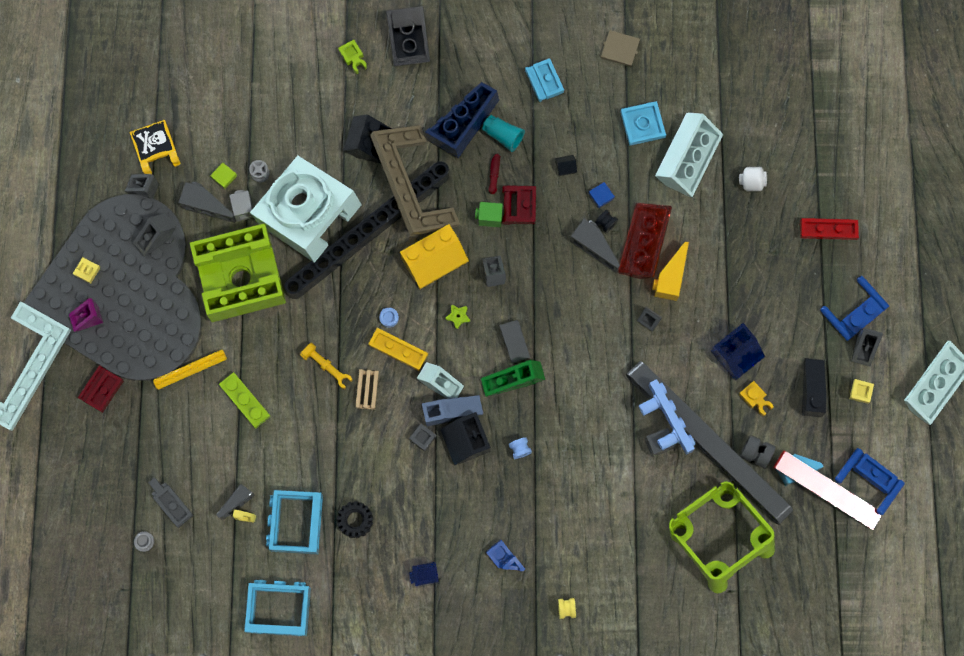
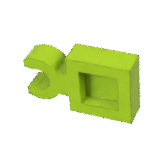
M355 40L338 48L346 64H353L355 74H359L357 69L359 65H362L365 70L367 69L366 62L361 59L363 58V53Z

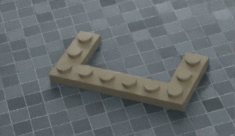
M421 126L373 131L370 136L409 235L434 232L450 224L451 228H457L460 222L454 208L422 213L397 149L420 146L427 142Z

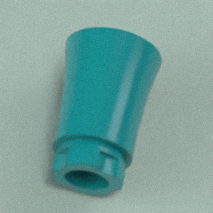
M490 115L485 120L482 130L487 135L504 145L510 152L517 149L525 134L524 129L507 123L493 115Z

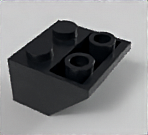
M368 114L353 116L344 151L356 158L381 164L370 135L373 131L392 128Z
M477 412L459 418L440 429L454 466L491 452V447Z

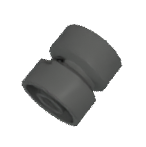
M750 434L740 457L749 462L753 460L755 465L766 469L776 446L768 442L761 443V439Z

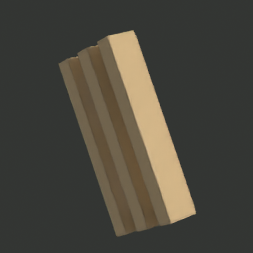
M359 369L356 408L375 410L379 371ZM363 375H366V385H365V395H364V405H363V404H361V394H362ZM374 376L372 403L368 405L370 377Z

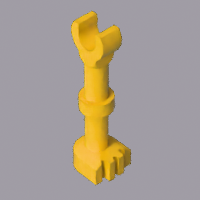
M312 342L308 344L300 356L305 361L309 357L313 358L321 365L320 368L322 370H327L336 378L340 388L345 389L346 386L342 384V380L348 379L352 382V377L339 372L331 365L332 362L330 360L324 359L315 351L316 346Z

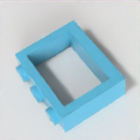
M274 490V495H270L269 506L272 507V515L268 516V527H271L270 535L266 537V546L269 547L271 552L319 553L322 493ZM282 499L313 501L309 547L278 545Z
M254 580V583H249L244 632L307 636L311 588L302 582L286 585L285 581H274V584H266L265 580ZM257 591L303 594L301 627L254 624Z

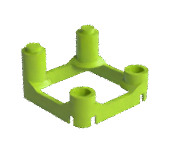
M722 482L718 488L715 486L679 512L677 518H672L669 523L672 540L677 542L707 579L709 589L714 593L724 592L728 587V579L757 556L764 559L770 558L775 552L773 529L738 488H734L731 482ZM725 494H730L733 496V499L725 502L721 497ZM711 499L725 509H730L741 502L760 524V526L753 530L750 537L754 550L731 567H728L721 561H712L704 565L686 543L693 534V524L688 519V516ZM678 528H683L686 530V533L683 536H678L677 534H674L675 530Z

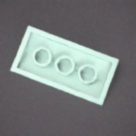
M951 341L946 342L904 400L910 412L928 425L933 423L964 380V355Z

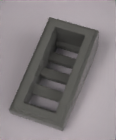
M242 484L239 485L217 513V517L221 520L226 519L234 510L239 509L252 499L255 494Z

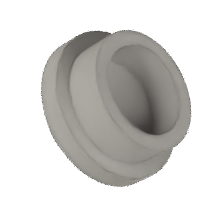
M140 532L134 539V545L139 551H149L154 545V538L148 532Z

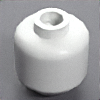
M746 167L743 174L739 175V184L743 185L745 191H762L767 186V172L762 167Z

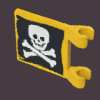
M165 120L130 132L144 174H152L148 162L168 155L174 167L181 164Z

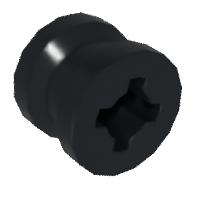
M605 210L595 223L597 226H601L605 233H608L619 219L612 217L609 210Z

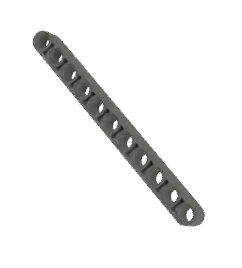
M639 361L626 374L627 378L649 400L653 398V393L649 388L650 382L657 379L659 384L663 383L667 390L665 395L668 401L672 400L676 407L674 412L678 418L681 417L686 425V428H684L686 434L692 436L695 445L772 521L780 525L793 512L792 507L647 365Z

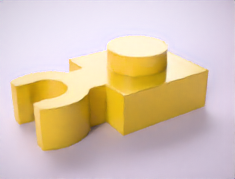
M755 381L751 382L738 394L751 409L756 405L759 414L763 417L766 415L763 406H767L770 410L774 407L771 402L763 399L767 394Z

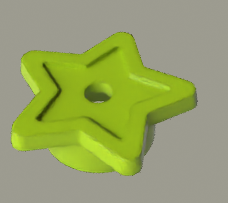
M454 305L451 306V313L446 317V320L452 321L456 329L461 324L470 322L466 315L467 306L462 308Z

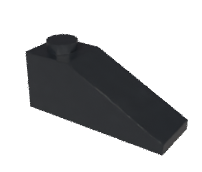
M805 358L802 416L822 417L826 413L827 398L825 361Z

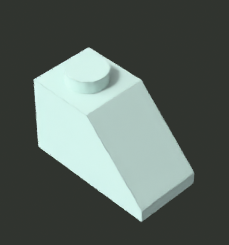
M426 362L417 377L428 388L447 399L457 398L464 387L443 368Z

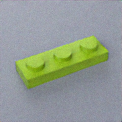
M234 372L219 384L255 429L271 417Z

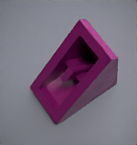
M88 298L69 314L74 332L103 323L99 307L92 298Z

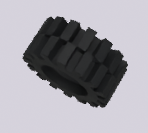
M357 501L353 503L348 502L347 505H343L342 509L339 510L337 524L344 535L357 539L361 536L364 537L367 532H370V528L373 526V516L370 509L364 503H358ZM357 512L362 515L363 521L360 526L351 527L348 524L347 520L351 513Z

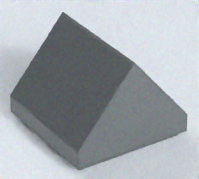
M646 306L637 321L653 332L662 317Z

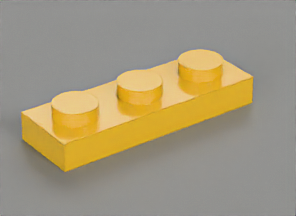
M379 328L376 329L368 343L370 347L418 371L421 370L428 357L427 352Z

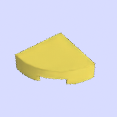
M234 510L233 517L236 520L255 522V514Z

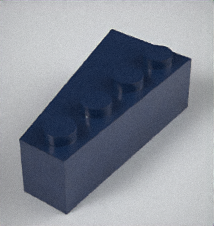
M481 82L464 97L462 102L452 107L446 116L441 117L432 128H428L425 131L427 140L459 158L499 102L497 90Z

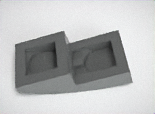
M518 320L499 325L511 363L530 358Z

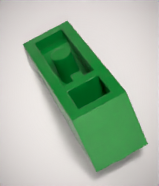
M528 360L481 378L485 397L527 387L545 380L541 362Z

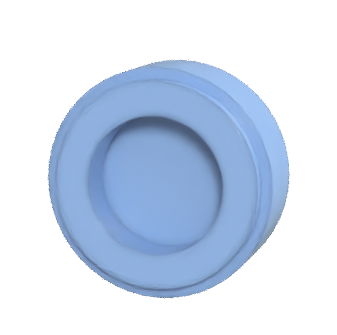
M385 308L380 313V322L384 327H394L399 321L398 313L393 308Z

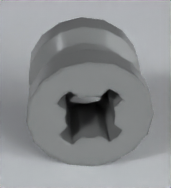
M261 160L251 163L249 171L253 180L259 183L265 182L270 175L267 164Z

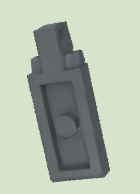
M155 477L148 482L155 490L152 493L153 499L177 528H180L194 516L166 483L161 485Z

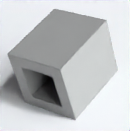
M238 190L231 194L230 200L236 221L253 218L250 214L253 205L249 192Z

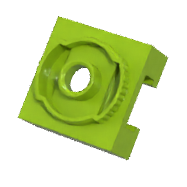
M265 223L190 242L194 264L198 267L204 291L202 297L206 314L211 322L286 303L269 232ZM245 271L250 274V281L246 286L237 287L233 284V276L237 272Z

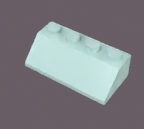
M686 113L655 176L665 186L688 197H693L723 133L704 114Z

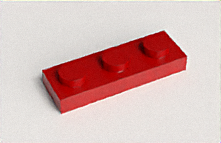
M801 218L800 236L803 239L857 240L859 238L858 220Z

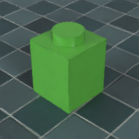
M480 202V208H476L475 219H479V226L501 227L503 204Z

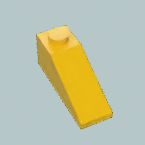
M684 242L661 271L658 279H654L652 290L655 291L654 297L677 301L689 242Z

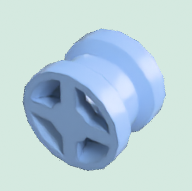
M526 437L509 443L510 449L514 452V459H519L532 453L531 448L527 445L528 440Z

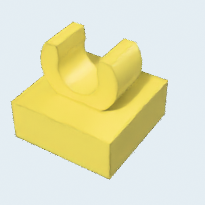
M82 257L73 275L91 284L100 270V266Z
M855 379L849 399L869 404L874 384Z

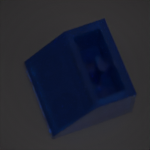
M744 323L718 342L711 350V353L735 381L765 358L756 337Z

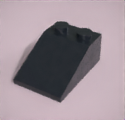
M424 6L387 10L394 66L430 62Z

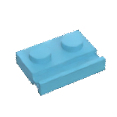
M550 58L533 64L531 67H525L526 74L539 102L564 93V88Z

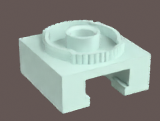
M297 155L282 175L275 180V183L272 184L250 214L259 225L265 223L269 233L315 263L329 246L325 240L320 238L337 216L348 222L362 204L352 189ZM300 193L307 195V199L303 204H292V200L296 195Z

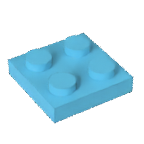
M657 101L621 109L620 113L629 146L666 138Z

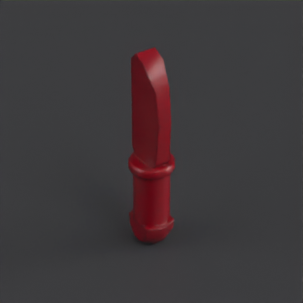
M498 153L492 158L490 166V185L488 191L492 195L497 192L501 157Z

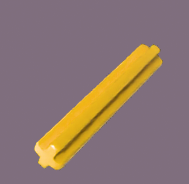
M219 350L154 379L153 383L158 390L226 360L225 352Z

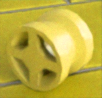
M570 598L565 601L558 599L559 618L564 619L567 616L576 618L575 599Z

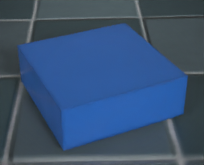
M605 182L588 193L598 208H601L615 198Z

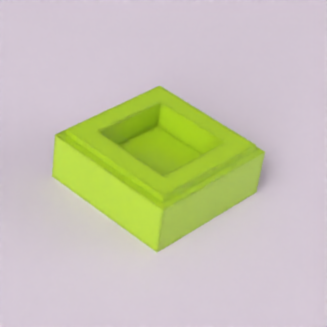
M222 162L210 177L226 189L237 177V174Z

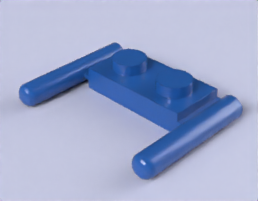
M863 276L858 277L857 282L871 297L841 322L826 306L820 309L821 313L846 341L850 340L889 307L888 303Z
M856 448L835 477V482L842 483L853 468L855 472L884 494H888L877 509V513L883 515L905 483L897 479L896 475L868 454H864L861 449Z

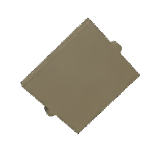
M609 30L607 39L603 43L604 49L601 58L631 67L635 55L638 54L637 48L640 39Z

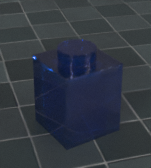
M436 562L412 566L413 571L409 572L411 584L415 583L416 588L439 584Z

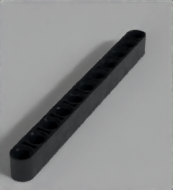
M436 162L411 182L414 193L417 194L418 203L449 179V167L445 162ZM438 170H444L445 174L438 175L436 174V172ZM424 181H429L431 184L430 186L425 187L422 185V183ZM395 197L390 198L324 250L315 263L310 261L291 276L284 285L288 296L292 299H298L399 220L402 217L400 209L395 210L392 208L397 204ZM382 215L388 217L385 221L378 220ZM366 227L373 228L370 233L363 231ZM353 238L358 240L354 245L349 244V241ZM337 250L343 251L341 256L334 255ZM322 262L329 263L326 268L319 267ZM308 273L314 275L313 278L310 280L304 279L305 275ZM293 285L299 286L295 292L289 291Z

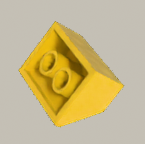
M450 224L400 251L401 259L419 289L469 262Z

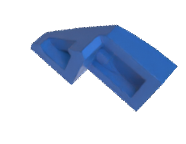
M499 540L485 552L498 568L525 570L502 540Z

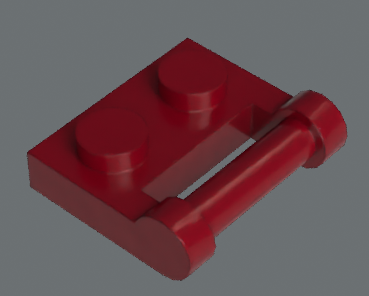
M503 186L504 216L502 217V224H535L536 186ZM513 193H517V216H511V195Z

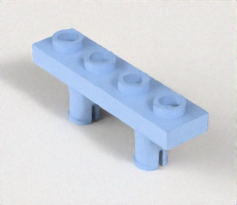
M657 379L650 382L649 388L653 393V398L640 404L639 409L643 416L658 408L665 415L672 428V433L657 440L660 448L664 450L678 443L686 455L693 452L695 449L694 439L690 434H686L684 430L686 425L681 417L678 418L674 412L676 407L673 401H668L665 395L667 393L663 383L659 384Z

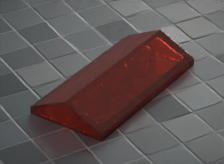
M636 203L618 271L619 274L638 279L654 278L672 210L671 206Z

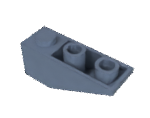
M479 395L422 403L427 427L455 421L474 412H477L478 416L483 415Z

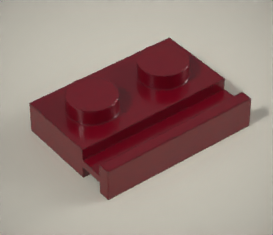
M99 365L78 396V399L103 413L124 380Z

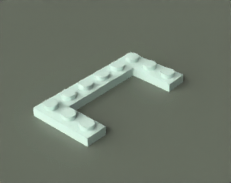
M21 301L11 319L43 337L4 403L0 401V425L11 431L15 428L71 331L70 328Z

